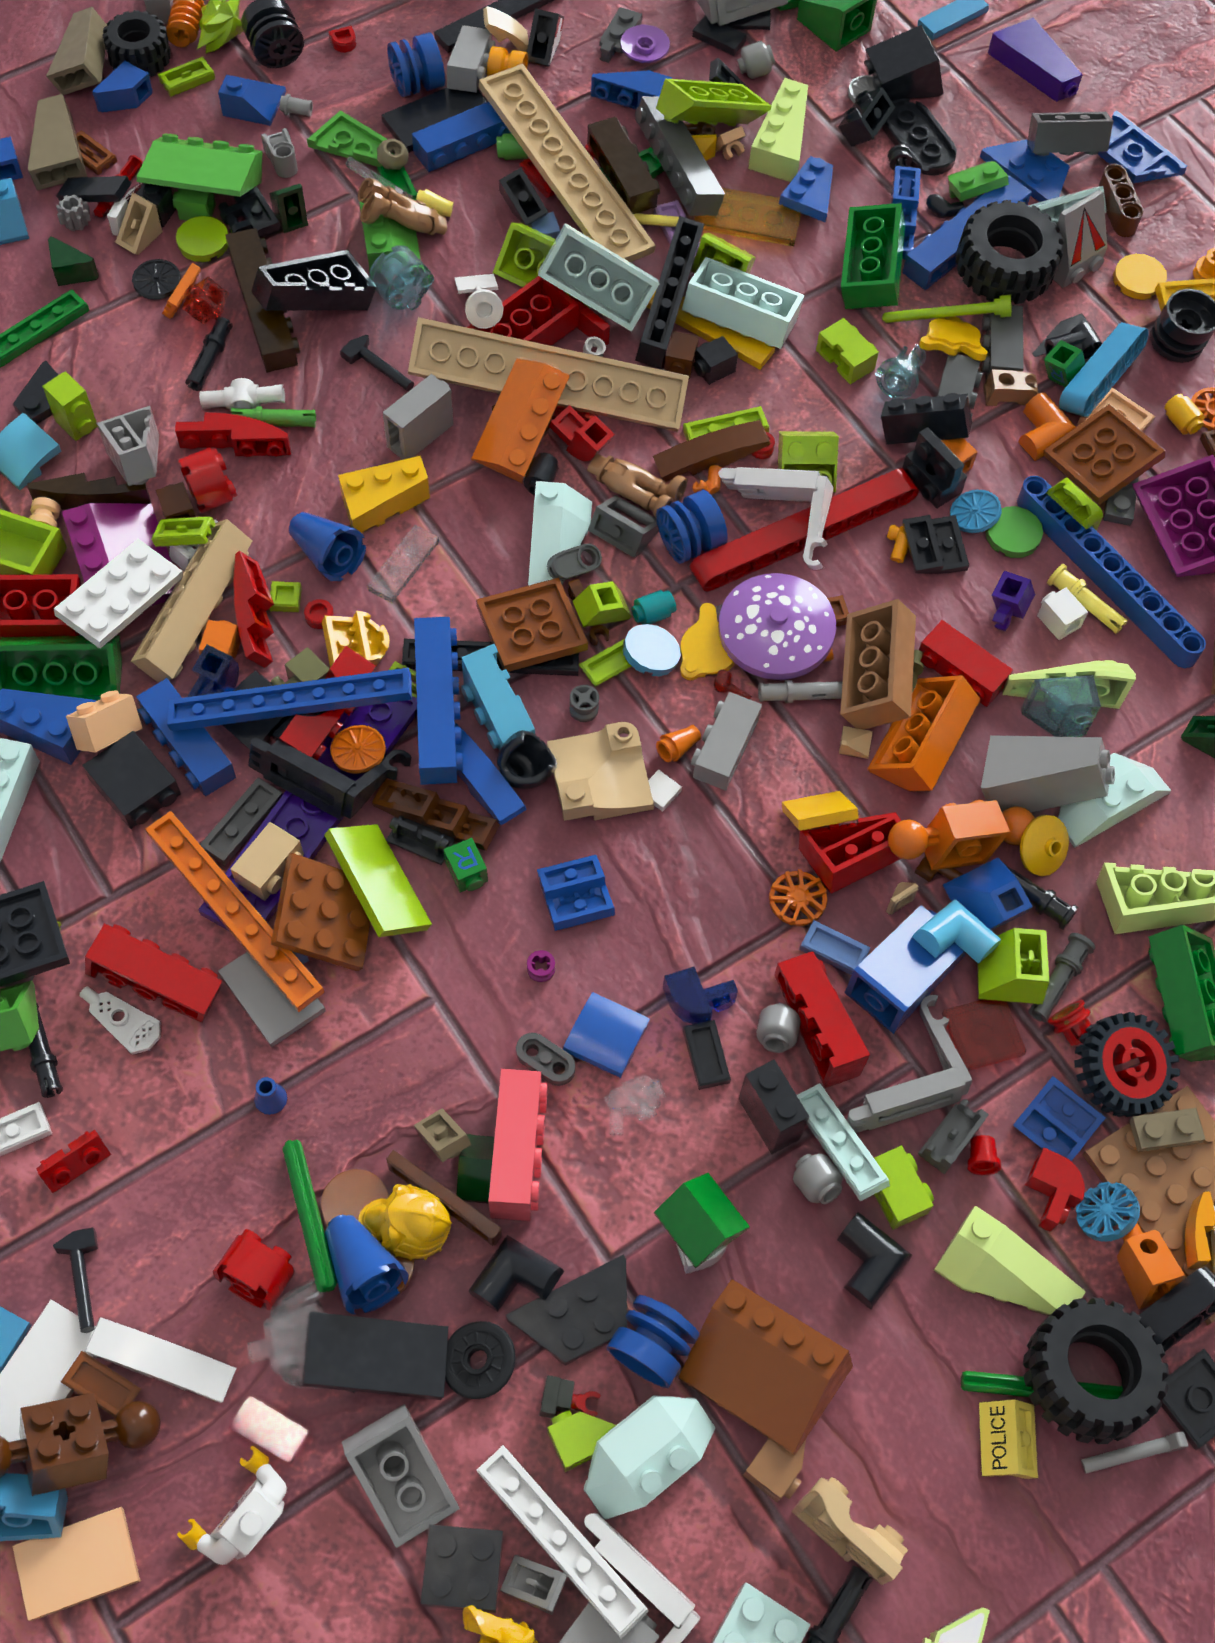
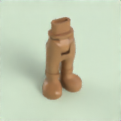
M368 177L361 183L358 190V201L364 203L360 214V219L363 223L372 224L383 214V217L393 219L414 231L430 235L435 233L444 235L446 233V218L438 215L437 210L433 207L431 209L421 200L406 197L390 186L385 187L373 178Z
M599 454L594 457L587 469V472L595 475L596 480L605 484L612 492L631 500L645 510H652L655 518L657 509L666 505L670 506L675 501L681 502L688 482L687 478L678 475L669 484H665L664 480L656 478L636 464L618 458L614 460L612 456L605 458Z

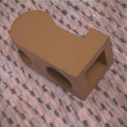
M992 369L983 386L986 406H997L998 402H1016L1020 405H1026L1029 400L1039 394L1036 376L1033 373Z

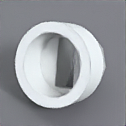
M589 337L583 346V353L600 357L603 356L606 350L604 341L598 337ZM593 346L597 348L596 352L591 351Z

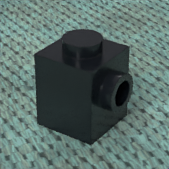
M724 336L709 343H703L696 349L695 362L693 363L695 372L710 385L736 372L738 353Z

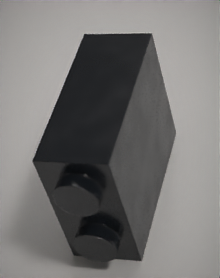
M134 731L82 765L88 779L130 829L144 824L151 818L152 814L162 807L170 806L181 795L174 777Z
M775 1059L745 1075L738 1100L771 1155L800 1140L810 1116Z

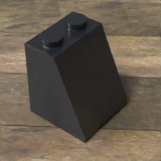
M922 25L865 49L867 60L864 61L867 74L868 76L873 75L874 88L883 87L891 101L900 98L916 99L944 95L939 58Z

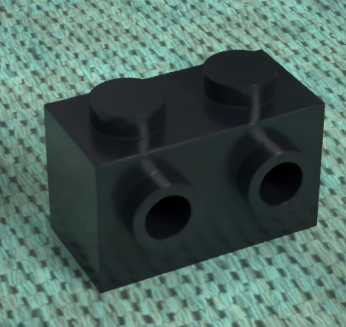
M883 87L870 92L867 90L861 92L855 98L856 102L844 113V119L838 128L851 147L874 139L895 109L894 104Z

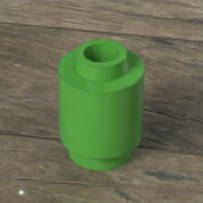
M503 133L502 136L496 137L498 158H504V160L529 158L512 133Z

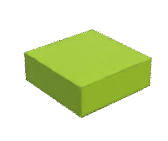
M272 581L270 594L274 605L269 608L270 611L299 612L302 591L301 582Z

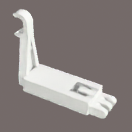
M746 467L720 469L718 475L726 487L731 490H738L743 498L812 502L803 559L807 566L813 570L824 568L818 559L812 561V555L815 547L822 546L824 548L828 545L825 539L822 538L833 494V486L827 476H821L819 471Z
M588 1514L584 1520L585 1526L600 1539L594 1548L675 1624L661 1643H681L701 1618L693 1610L695 1604L599 1514Z

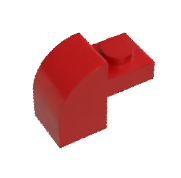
M570 405L553 419L549 425L568 445L566 451L581 461L592 460L611 442L615 435L596 415L586 422Z
M1043 1147L1034 1160L1025 1186L1049 1196L1038 1227L1051 1232L1058 1224L1064 1225L1071 1207L1075 1208L1083 1200L1085 1186L1083 1177L1073 1162Z

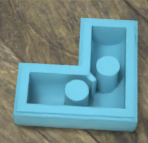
M955 899L914 932L912 936L935 958L955 942L978 964L993 952L1001 942V939Z

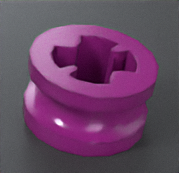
M544 950L531 953L527 960V972L530 978L537 982H546L553 977L555 973V959L551 953ZM538 961L542 964L546 961L547 970L544 971L540 968L536 971L535 962Z

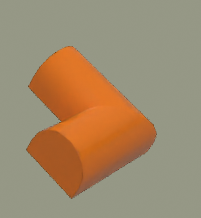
M1041 392L1029 400L1023 410V413L1036 428L1023 434L1018 443L1036 461L1044 457V450L1076 428V426L1045 392Z

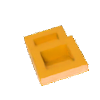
M1203 1192L1193 1200L1189 1210L1185 1229L1187 1269L1202 1268L1211 1261L1206 1233L1215 1228V1210L1211 1192Z

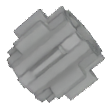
M76 195L64 196V199L59 201V205L56 206L60 224H65V227L71 231L79 229L81 231L85 225H88V221H91L87 201L83 202Z

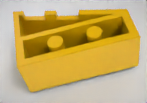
M421 456L338 475L341 496L350 525L361 533L375 525L377 527L383 525L385 519L398 512L402 514L430 498L428 476Z

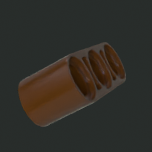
M1109 164L1105 167L1099 186L1104 188L1106 213L1116 234L1122 237H1131L1136 233L1144 212L1126 169L1119 164Z

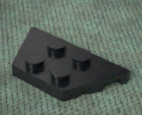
M624 1254L551 1291L546 1300L539 1297L506 1314L507 1321L527 1334L540 1347H544L552 1353V1356L564 1365L609 1343L618 1327L627 1328L626 1258Z

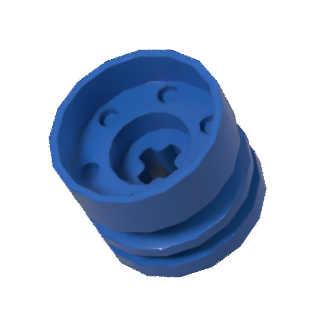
M430 32L414 36L412 39V49L406 39L400 40L399 45L396 41L388 43L387 52L390 73L402 98L410 96L411 91L413 94L420 93V80L427 91L445 86V71L441 53L434 36Z
M704 489L685 497L682 503L675 501L670 506L666 505L657 509L656 519L660 536L669 554L679 564L699 556L701 550L708 552L727 543V527L721 509L713 496Z
M638 1295L633 1302V1307L637 1311L628 1310L626 1314V1319L636 1330L618 1327L607 1345V1351L621 1364L645 1380L662 1388H669L681 1368V1365L671 1355V1352L681 1356H688L691 1348L687 1343L695 1344L700 1333L684 1316L672 1307L650 1297Z

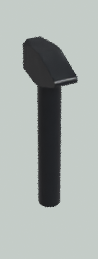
M367 334L350 340L340 350L341 357L350 364L363 358L406 391H410L413 388V381L367 349L369 346V336Z
M94 1227L73 1231L53 1245L57 1253L70 1255L81 1333H88L95 1329L84 1254L98 1249L97 1235Z

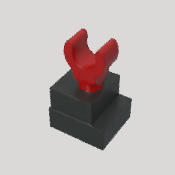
M547 1375L539 1416L553 1418L555 1411L565 1412L572 1408L597 1417L598 1412L588 1410L585 1402L588 1399L599 1400L601 1395L595 1391H589L584 1395L573 1394L575 1381Z

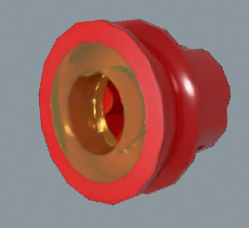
M1079 1000L1065 1006L1048 1020L1049 1024L1054 1025V1033H1063L1071 1046L1081 1044L1082 1042L1079 1041L1081 1035L1088 1033L1086 1029L1092 1025L1087 1018L1091 1011L1084 1008V1000Z

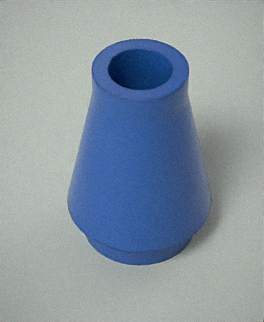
M269 1077L261 1078L256 1084L255 1106L264 1114L280 1112L287 1103L286 1090Z

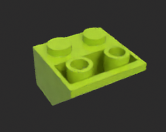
M779 431L778 468L819 471L821 476H827L833 486V492H836L839 436L835 432Z
M1013 928L997 935L1001 939L998 947L979 964L977 963L978 999L1043 1004L1049 984L1046 930Z

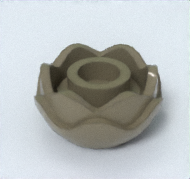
M387 139L379 144L377 159L384 168L399 170L408 162V150L401 141Z

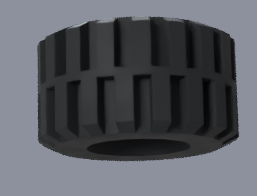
M134 10V12L127 11L123 12L122 15L118 14L114 16L113 20L107 22V26L103 29V40L109 63L113 70L126 61L148 72L149 76L152 77L157 72H162L164 66H168L169 59H171V50L163 21L158 19V16L155 14L150 15V12Z

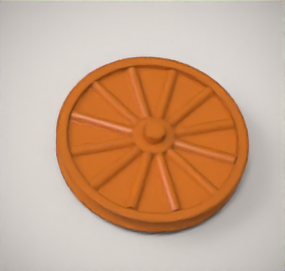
M354 725L343 729L335 736L331 743L330 752L334 764L339 769L348 773L359 774L368 772L381 763L385 756L386 746L383 736L376 729L366 725Z

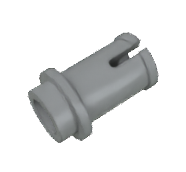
M290 94L281 96L280 111L284 112L285 115L293 113L311 117L313 110L312 100L294 98Z

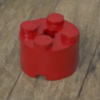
M209 447L178 459L191 496L196 498L198 503L196 506L200 513L233 501V497L237 496L232 481L222 472L227 470L217 449L212 450Z
M245 1229L242 1235L236 1236L213 1270V1275L220 1283L223 1278H226L231 1284L228 1290L237 1297L258 1308H261L265 1303L267 1310H271L295 1274L294 1267L289 1263L292 1257L287 1251L278 1246H274L273 1249L261 1243L262 1239L256 1233Z

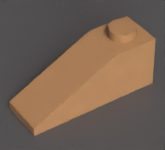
M768 1438L743 1476L777 1503L783 1496L790 1499L802 1482L797 1478V1475L802 1469L806 1439L796 1455H793Z

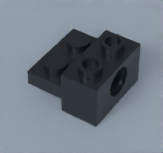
M928 427L920 431L915 449L906 454L902 468L921 492L923 498L930 501L937 509L962 493L967 476L963 472L964 464Z

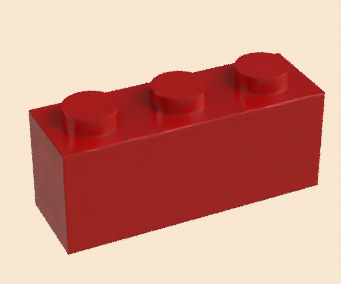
M943 620L927 635L919 648V651L923 653L921 659L923 665L934 669L943 677L963 675L979 696V702L986 707L1003 690L1008 676L1013 672V669Z

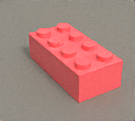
M501 1069L489 1190L490 1218L531 1221V1211H538L539 1182L534 1181V1178H541L542 1148H537V1145L544 1144L545 1115H540V1113H546L547 1083H541V1071Z

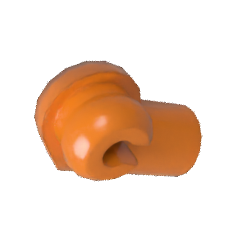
M718 465L710 466L708 468L707 481L700 480V484L696 481L692 486V491L696 493L704 489L711 495L719 492L721 478L718 473L722 468Z

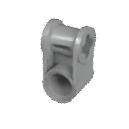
M283 128L281 132L268 136L261 134L265 153L270 159L276 174L283 178L294 176L298 171L295 149L288 130Z

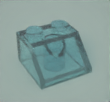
M1094 676L1034 679L1022 705V715L1055 737L1085 736L1101 707Z

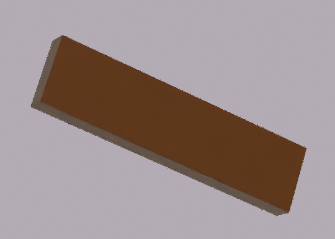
M393 1150L386 1158L388 1169L407 1184L427 1190L438 1197L452 1217L489 1244L495 1246L501 1239V1227L398 1152Z

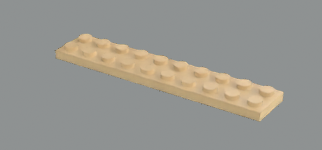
M524 64L479 80L481 92L584 235L628 262L654 253L656 245Z
M418 317L408 368L409 375L426 378L432 374L440 381L443 380L446 383L501 394L517 358L542 362L570 375L557 404L559 407L567 408L570 405L574 410L677 432L680 429L689 379L688 375Z

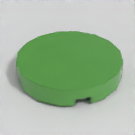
M1017 506L1001 508L1002 512L998 522L985 531L988 543L992 549L997 552L1006 553L1005 556L1010 558H1023L1031 555L1040 545L1043 536L1041 522L1036 515L1027 509Z

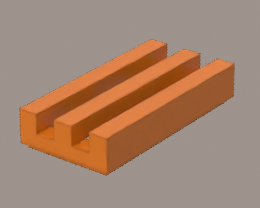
M193 262L164 308L162 314L169 319L174 317L201 271L200 267Z

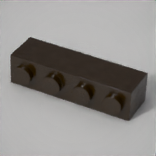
M616 116L589 124L587 145L606 178L633 214L656 208L658 195H660L658 181L656 179L653 180L647 163L641 160L636 144H632L628 137L626 127L624 125L621 126Z

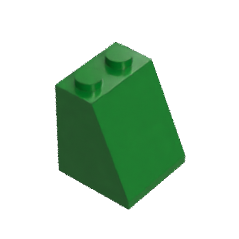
M800 0L797 20L837 52L871 31L877 0Z

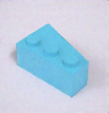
M491 644L462 657L464 685L461 686V691L467 702L472 701L475 706L474 714L480 725L485 724L489 731L487 732V737L492 748H498L500 751L502 745L514 733L525 730L535 734V728L520 696L514 694L507 681L510 679L507 669L501 671L497 664L498 650L495 644Z

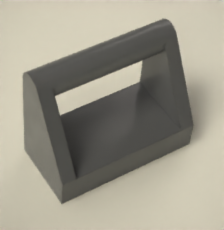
M615 495L596 507L588 531L635 558L641 554L659 532L655 517ZM617 508L618 510L624 512L630 517L646 525V527H641L640 525L634 523L633 521L622 516L614 510Z

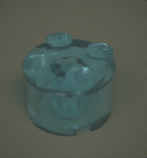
M403 245L394 246L391 248L393 252L388 255L382 253L375 260L369 277L377 286L375 291L391 308L396 310L407 308L414 310L420 306L422 297L434 281V276L410 248Z

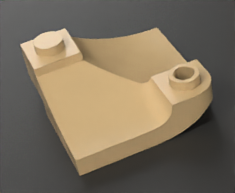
M628 722L607 724L602 730L595 733L547 741V747L550 748V751L557 759V768L553 775L564 821L593 816L594 820H600L654 809L639 733L633 724ZM622 733L628 734V736L624 738L620 737L619 735Z
M833 1477L829 1480L820 1478L791 1512L845 1561L848 1562L853 1559L879 1584L883 1585L894 1580L903 1568L900 1563L908 1551L902 1545L903 1537L888 1525L883 1528L879 1524L871 1529L853 1522L850 1517L852 1501L846 1496L849 1493L848 1490Z

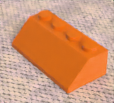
M517 358L471 460L522 483L570 375L546 363Z
M963 675L917 679L912 693L911 717L895 721L891 724L867 768L870 773L907 791L933 790L980 701L979 696Z

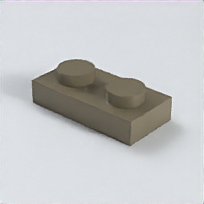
M443 1108L414 1125L418 1135L442 1162L458 1156L462 1150L471 1145L467 1134Z
M1196 1108L1133 1116L1129 1120L1138 1152L1200 1144L1206 1140Z

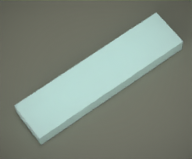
M820 1083L797 1095L810 1116L807 1121L808 1127L860 1202L890 1186L888 1177Z

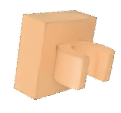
M742 126L717 137L715 152L723 150V156L726 160L733 157L731 148L736 150L738 156L744 152V146L740 140L746 135Z

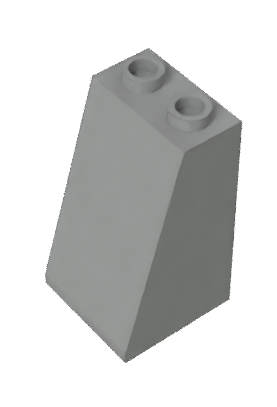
M990 735L981 790L986 801L997 800L1002 812L1014 806L1023 807L1030 812L1108 796L1109 784H1114L1115 767L1110 766V750H1105L1102 737Z

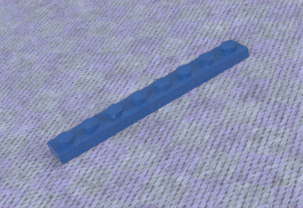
M409 668L170 699L168 701L167 725L170 731L412 700L411 673Z

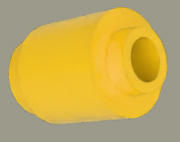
M1177 394L1165 404L1166 416L1183 435L1188 433L1194 434L1202 428L1205 416L1188 396L1184 397L1182 394Z

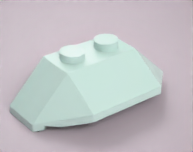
M1113 753L1110 755V766L1115 767L1114 784H1109L1108 796L1060 806L1058 818L1064 823L1069 841L1076 848L1168 795L1171 792L1170 788L1152 767Z
M653 1395L596 1442L588 1480H586L583 1490L604 1520L645 1507L702 1459L715 1426L697 1399Z

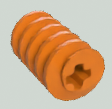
M173 0L166 26L168 40L173 45L183 48L197 39L200 28L199 23L202 17L201 7L205 6L203 0Z

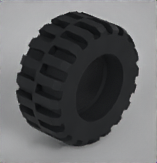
M1003 200L1001 203L995 201L987 204V207L979 208L968 218L957 248L955 262L960 277H963V282L968 288H973V293L978 296H985L986 300L990 302L998 299L1000 295H1011V302L1017 305L1024 303L1026 299L1028 302L1038 298V295H1042L1048 290L1063 256L1064 241L1062 234L1059 233L1060 229L1055 222L1052 223L1051 217L1046 212L1044 214L1041 213L1038 207L1034 205L1032 207L1025 205L1026 202L1022 201L1012 203L1011 200ZM1004 246L1013 248L1022 253L1026 258H1009L1001 255L992 247Z
M1093 1297L1088 1303L1084 1298L1073 1300L1069 1305L1063 1304L1057 1308L1031 1336L1027 1344L1029 1350L1024 1354L1023 1366L1029 1368L1023 1375L1025 1386L1032 1387L1034 1391L1029 1397L1034 1406L1040 1404L1045 1412L1041 1416L1049 1424L1053 1420L1059 1425L1057 1431L1063 1435L1068 1436L1073 1432L1076 1434L1077 1441L1089 1443L1092 1439H1095L1098 1445L1108 1444L1112 1440L1120 1441L1127 1438L1150 1421V1418L1162 1406L1161 1400L1166 1396L1168 1384L1163 1382V1380L1169 1376L1168 1364L1161 1361V1358L1166 1354L1162 1344L1156 1345L1153 1337L1156 1334L1150 1326L1145 1328L1139 1322L1141 1317L1134 1311L1128 1314L1123 1311L1124 1306L1114 1301L1109 1306L1105 1305L1103 1298ZM1084 1342L1093 1344L1108 1353L1114 1360L1121 1374L1123 1392L1118 1399L1107 1400L1098 1398L1088 1393L1078 1384L1071 1373L1068 1363V1349L1072 1343Z

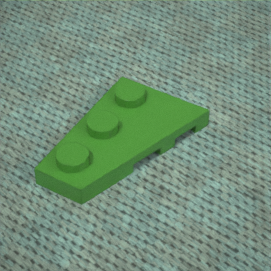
M340 110L307 139L308 147L380 167L383 165L377 159V148L387 138Z

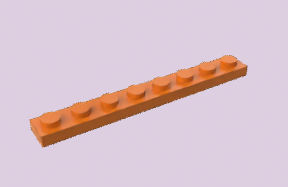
M169 811L145 828L148 836L298 1012L325 993L324 988L292 951L271 945L273 936L271 926L172 811Z

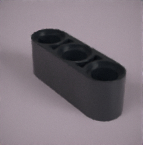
M1208 1267L1197 1269L1139 1314L1141 1317L1139 1322L1145 1328L1148 1326L1152 1328L1156 1334L1153 1340L1156 1345L1162 1344L1164 1352L1215 1314V1275Z

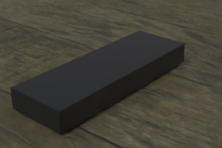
M127 176L67 178L56 197L59 201H62L64 196L76 195L83 202H120L130 187L131 182Z

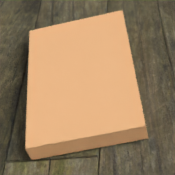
M122 1507L63 1527L61 1538L30 1539L13 1545L28 1621H34L140 1582L127 1521Z

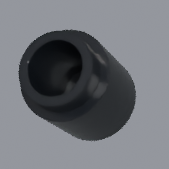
M539 453L533 458L523 481L524 486L531 494L535 495L536 481L554 482L558 472L557 459L549 453Z

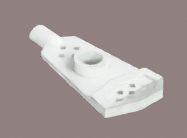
M88 986L80 992V997L90 1004L89 1012L132 1055L150 1050L161 1038V1022L158 1019L147 1015L108 992L98 994ZM121 1011L125 1014L121 1021L113 1020V1015L116 1012Z

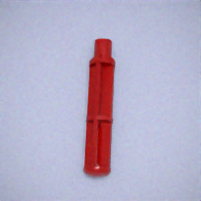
M130 155L128 162L120 173L115 176H127L131 180L138 169L141 168L142 160L136 155ZM98 202L93 211L94 214L102 218L107 211H110L114 202Z

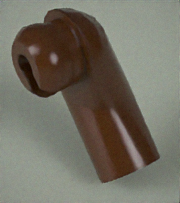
M700 121L698 124L684 122L691 135H715V128L711 124Z

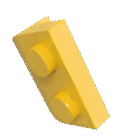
M356 611L353 617L325 616L322 620V627L330 667L345 646L377 666L389 647V635L384 625L379 627L370 619V614L362 611Z

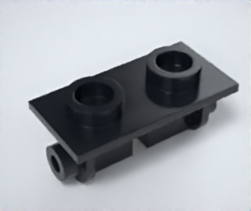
M403 816L392 818L389 828L392 830L386 839L390 844L439 865H442L445 860L443 849L452 846L455 841L450 836Z

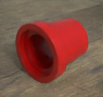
M987 1135L973 1137L970 1140V1158L967 1161L968 1171L976 1175H992L1001 1170V1160L997 1157L995 1139Z

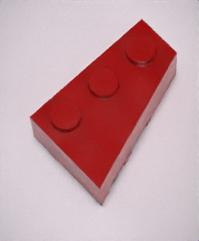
M894 812L858 818L855 823L843 825L838 823L829 825L826 828L802 830L799 835V850L832 894L902 859L891 851L888 844V835L891 828L902 820Z

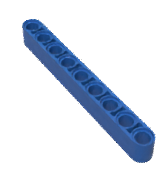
M1039 476L1027 477L1017 498V505L1037 516L1042 524L1043 532L1174 664L1181 668L1193 667L1206 646L1203 636L1092 526L1086 530L1047 494V491L1052 486L1045 479Z

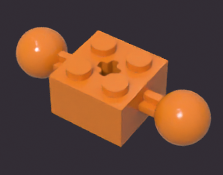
M975 800L968 804L959 805L949 803L939 809V812L931 823L928 824L927 828H924L923 825L914 820H902L896 823L889 832L888 844L891 851L897 857L906 860L915 859L925 853L931 870L984 864L1003 841L1010 845L1019 846L1024 830L1035 817L1026 808L1018 806L1007 808L1002 812L997 800Z

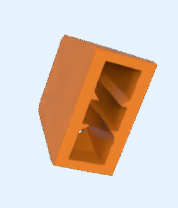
M1137 1223L1127 1235L1122 1237L1124 1243L1117 1255V1259L1137 1307L1140 1310L1151 1306L1178 1285L1183 1279L1184 1273L1159 1231L1151 1230L1143 1233Z

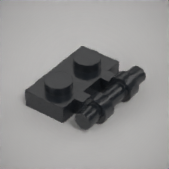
M258 187L251 189L240 197L234 196V205L229 206L226 202H222L218 206L221 212L220 217L225 224L229 225L230 233L257 228L260 238L281 229L279 220ZM241 216L245 218V220L241 222H238L237 218Z

